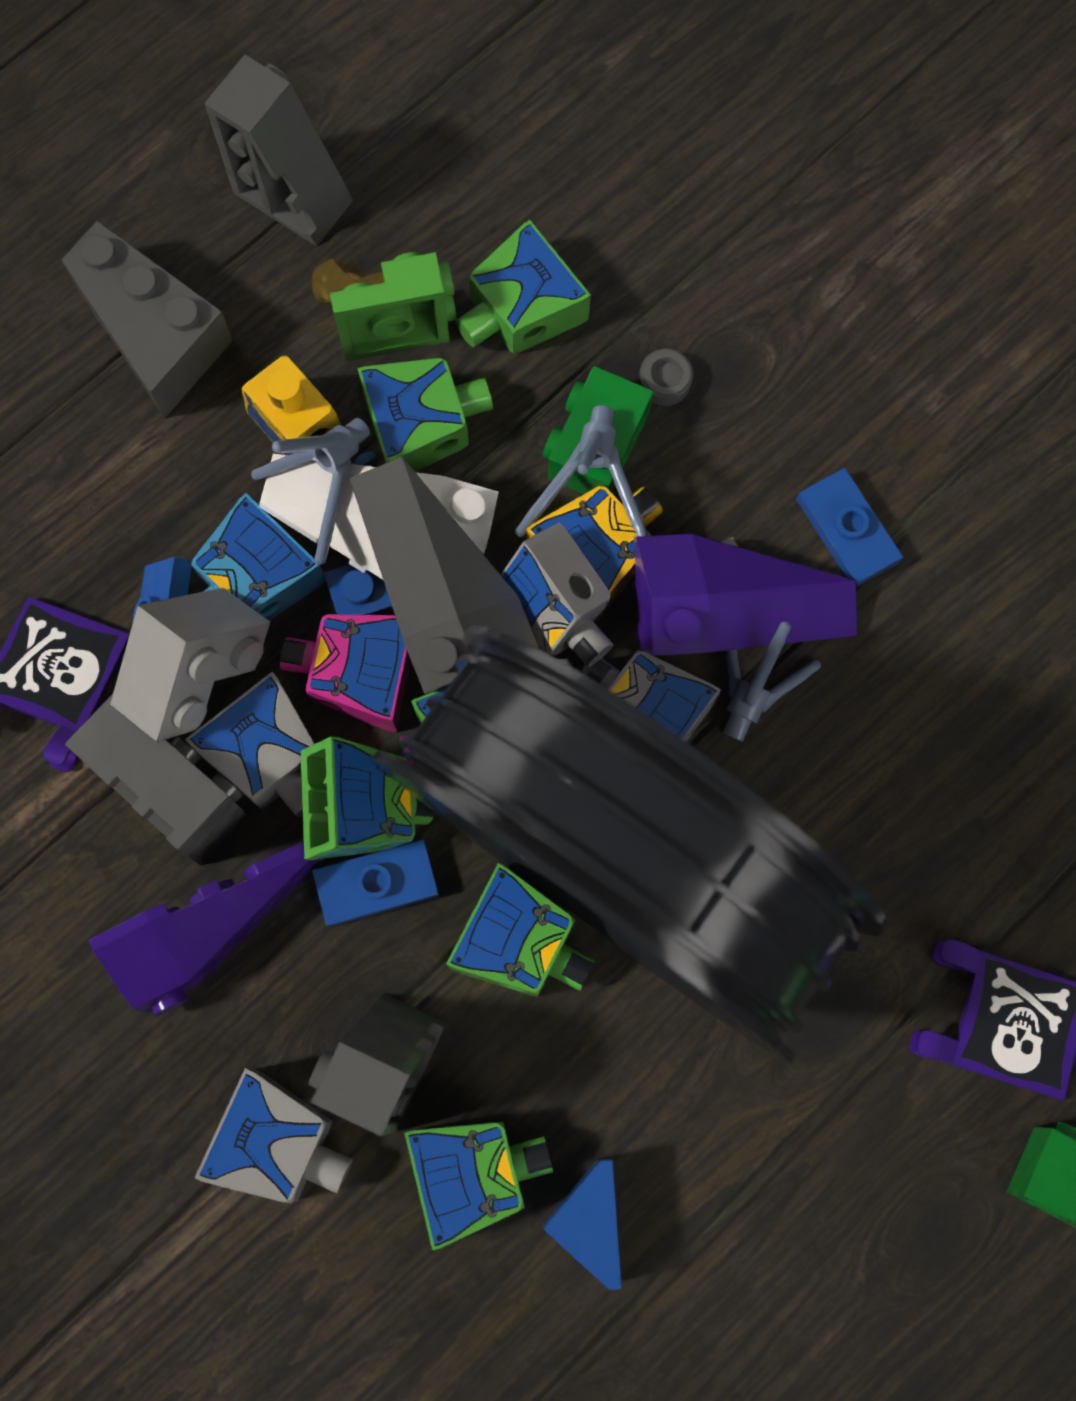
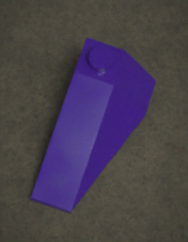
M694 534L634 537L638 649L652 656L706 653L769 646L782 622H788L791 625V630L784 644L857 636L855 580Z
M304 842L252 864L243 873L246 880L235 884L233 879L210 882L197 889V893L189 900L190 905L181 909L179 906L167 909L165 904L162 903L89 939V944L133 1010L146 1013L153 1010L155 1016L163 1015L186 1003L188 998L185 992L199 986L324 859L305 860Z

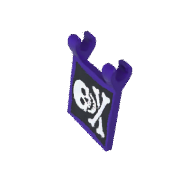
M28 597L0 651V712L2 706L58 726V730L48 741L43 755L54 769L70 772L73 770L78 756L65 743L97 711L125 653L130 634Z
M952 939L945 942H937L932 955V961L935 964L972 974L956 1039L954 1040L933 1031H914L910 1040L909 1051L924 1058L946 1063L1059 1101H1064L1076 1053V982L980 951L960 941Z

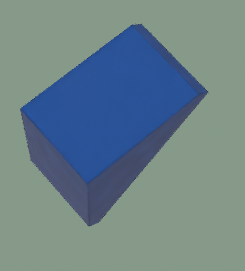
M600 1158L595 1161L543 1223V1229L607 1289L618 1290L621 1289L613 1160L610 1158Z

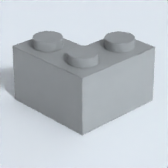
M225 588L138 605L110 705L156 742L198 730L207 713V703L214 681L255 671L263 655V644L270 622Z

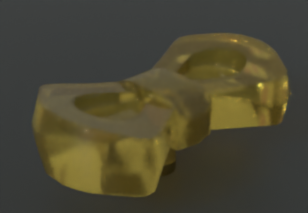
M328 259L314 270L311 285L316 299L320 303L331 302V292L342 291L345 287L359 282L372 285L384 283L382 272L362 278L354 273L345 274L333 259Z

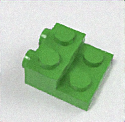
M416 252L401 254L394 258V260L381 262L384 283L372 285L359 282L345 287L342 291L330 293L345 361L449 342L447 322L457 319L450 266L448 262L438 263L436 252L423 255Z

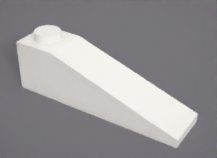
M273 454L271 462L288 455ZM310 460L277 474L267 476L259 507L310 540L318 543L333 475L331 472L322 469L316 461ZM351 464L344 481L330 547L349 558V564L363 573L368 570L383 580L349 479L376 467ZM417 473L447 509V512L484 554L489 539L498 491L446 476Z

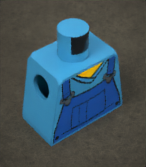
M247 493L238 500L191 563L198 577L208 587L205 591L225 588L268 621L326 582L320 564H317L315 559L271 516L261 509Z

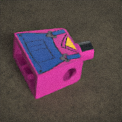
M328 614L324 615L321 619L316 642L286 637L281 651L280 669L309 675L306 693L312 703L378 728L397 733L412 661L395 615Z

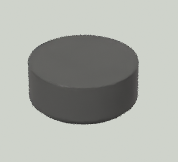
M659 349L650 353L642 362L639 373V385L654 391L652 403L661 406H670L681 402L688 395L693 380V368L690 361L685 355L673 349Z

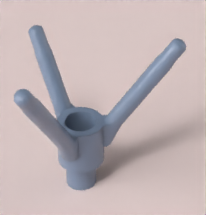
M595 406L593 408L591 420L583 426L581 440L569 460L515 529V534L521 538L526 535L527 528L540 518L576 470L584 475L588 473L590 467H605L610 470L636 536H648L642 516L621 467L618 450L614 446L616 430L612 427L614 411L607 406Z
M355 418L345 427L337 425L321 436L275 441L272 444V450L275 453H295L272 461L251 472L254 480H260L310 460L316 461L322 469L331 472L333 476L315 555V562L320 565L324 564L327 559L344 481L351 466L350 458L358 453V445L370 436L368 426L359 418Z
M782 622L779 625L751 683L741 680L737 649L725 650L729 678L728 696L731 697L726 710L731 712L722 732L723 734L743 742L751 722L757 723L762 711L766 712L779 698L820 669V662L812 660L769 691L763 689L791 630V625L788 622Z

